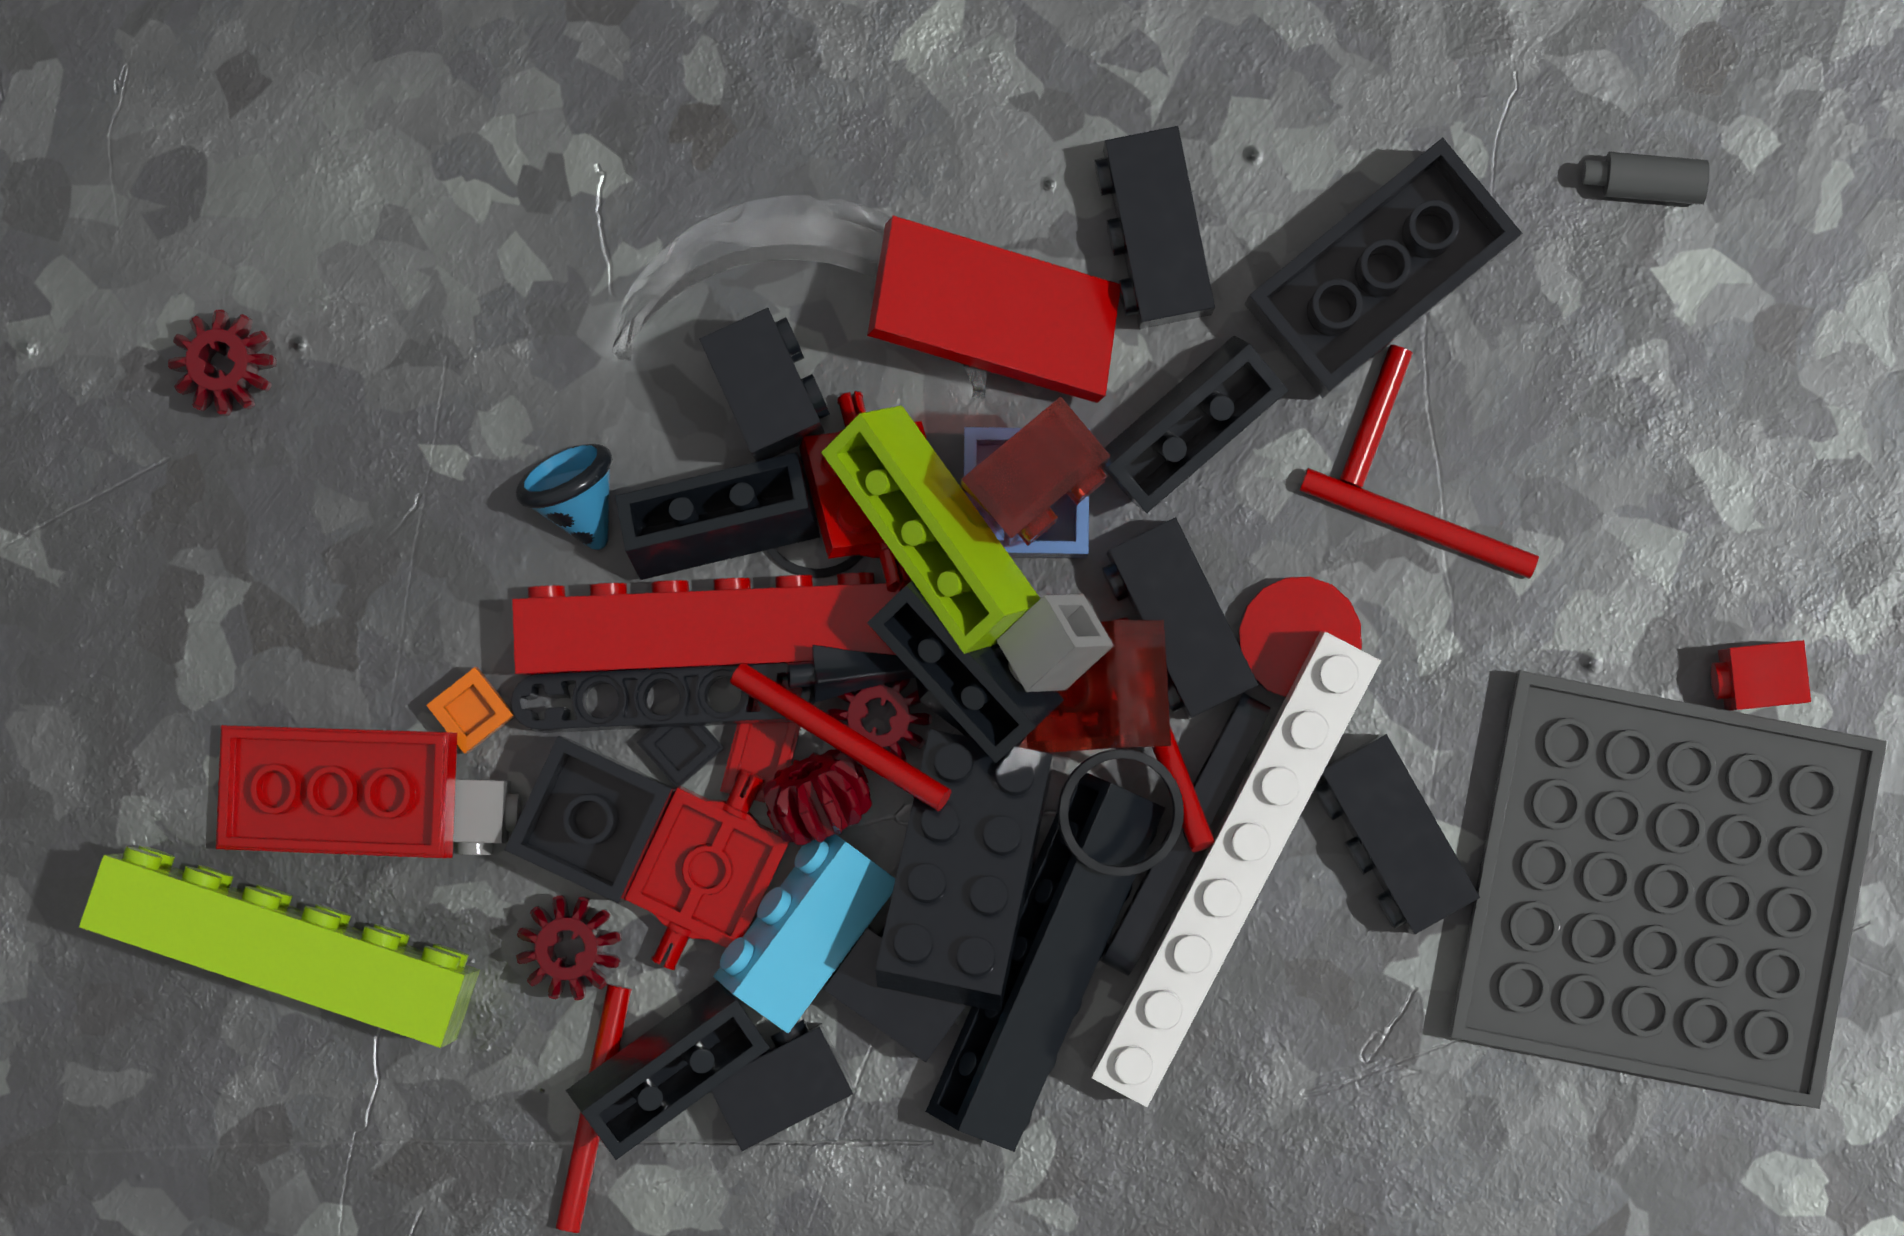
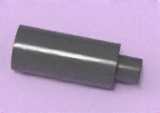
M1608 152L1606 161L1584 160L1582 184L1603 186V195L1606 197L1703 205L1709 186V161Z

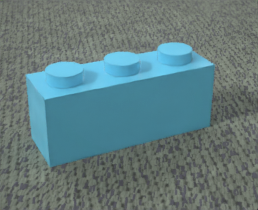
M836 834L827 837L822 843L813 840L800 848L795 858V867L780 887H775L766 894L758 907V917L743 937L735 939L725 949L720 959V968L713 976L733 995L786 1033L791 1031L893 893L896 878Z

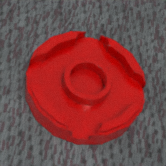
M1289 577L1262 588L1249 602L1244 610L1239 626L1238 642L1256 681L1265 690L1286 697L1320 631H1325L1361 650V622L1351 601L1332 584L1312 577Z

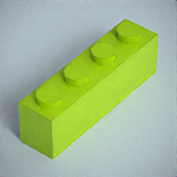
M902 405L860 413L821 452L964 654L997 645L996 640L1041 599Z

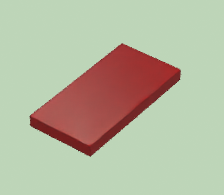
M893 215L885 223L867 336L1098 403L1106 396L1120 287L1115 282Z
M221 725L216 849L453 858L457 733Z

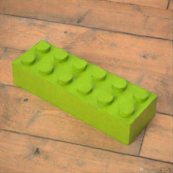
M139 845L137 849L126 846L124 853L103 855L79 925L80 928L439 1048L457 1040L480 969L466 965L469 957L467 953L433 943L432 947L425 946L424 950H420L407 945L410 937L409 934L380 924H374V927L365 926L364 930L348 926L351 918L350 914L327 906L315 904V907L305 906L304 911L289 906L292 895L258 884L256 888L245 886V889L241 890L231 886L234 878L233 875L202 865H198L197 868L186 866L185 870L172 867L175 856L150 847Z

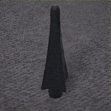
M812 645V661L787 663L789 688L813 686L814 703L857 690L916 677L897 655L852 651Z

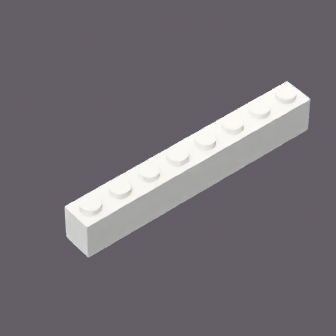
M1320 631L1213 835L1214 844L1205 850L1091 1068L1092 1079L1148 1107L1381 660L1325 631Z

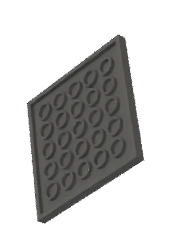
M1516 671L1476 885V891L1480 898L1473 901L1448 1036L1460 1040L1820 1109L1887 741L1532 672Z

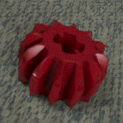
M222 309L215 310L212 317V329L209 328L202 318L195 316L190 319V324L197 336L193 340L181 334H176L173 342L187 352L186 357L169 359L168 367L173 371L188 372L177 381L174 387L182 395L196 391L192 404L194 408L205 411L214 401L217 413L222 416H229L233 409V396H235L243 408L249 410L255 406L254 398L248 391L252 385L261 391L268 392L272 384L264 377L259 376L258 370L275 367L277 360L269 354H256L267 346L270 342V337L264 331L254 332L249 335L253 321L246 315L241 314L230 326L228 313ZM226 348H230L227 357L235 362L234 367L229 374L219 370V378H215L218 369L210 364L212 357L216 352L226 356Z
M910 679L895 681L892 688L882 684L861 689L855 696L851 692L837 696L839 699L850 703L848 711L834 708L828 709L826 712L838 721L848 720L850 728L883 748L890 747L891 753L907 762L906 754L898 744L902 738L918 749L923 748L925 740L921 736L908 731L910 723L923 726L932 723V716L930 714H910L909 707L922 703L919 700L918 690L906 698H903L900 694L909 684ZM877 699H881L882 707H885L887 702L892 703L897 712L896 715L889 719L892 730L882 735H877L878 729L876 727H873L871 733H869L862 722L869 715L867 704Z
M830 749L820 755L813 752L808 758L801 761L794 760L793 765L787 769L777 771L774 779L766 784L763 788L764 801L768 809L766 813L774 830H778L783 841L794 842L796 845H806L813 840L822 843L827 837L834 834L841 835L842 830L846 827L858 824L862 819L861 815L867 813L871 808L872 802L870 799V789L867 784L868 779L860 764H857L854 759L837 749Z
M560 895L554 897L552 901L555 920L540 906H536L530 911L533 920L542 930L537 931L527 927H522L518 930L517 937L523 941L535 943V950L521 952L516 955L518 964H527L537 960L540 968L531 973L527 978V982L532 987L541 983L548 975L553 977L548 988L549 998L558 999L563 993L566 980H569L573 998L575 1000H582L586 997L583 975L586 976L593 986L603 989L608 985V980L596 967L597 964L608 968L620 966L621 958L615 954L603 952V946L613 945L622 941V935L619 931H613L601 936L598 928L608 922L611 917V913L607 909L598 912L590 921L586 919L590 908V898L585 896L579 897L575 903L573 915L570 916L568 903L565 897ZM564 930L574 932L571 937L572 940L580 937L583 940L585 950L575 955L576 965L566 964L567 956L558 958L554 951V945L563 941Z

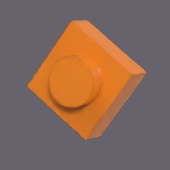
M478 667L471 669L426 705L447 732L457 733V745L464 754L470 753L515 717L513 711Z

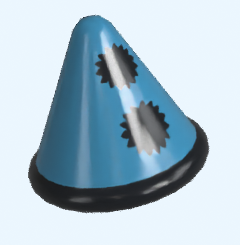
M583 444L565 449L546 458L526 473L519 482L516 489L518 502L525 507L532 508L589 548L594 550L604 548L609 538L610 467L613 461L611 451L600 444Z

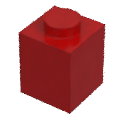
M1804 640L1718 650L1719 662L1712 663L1711 665L1713 693L1716 700H1724L1725 710L1734 711L1811 702Z

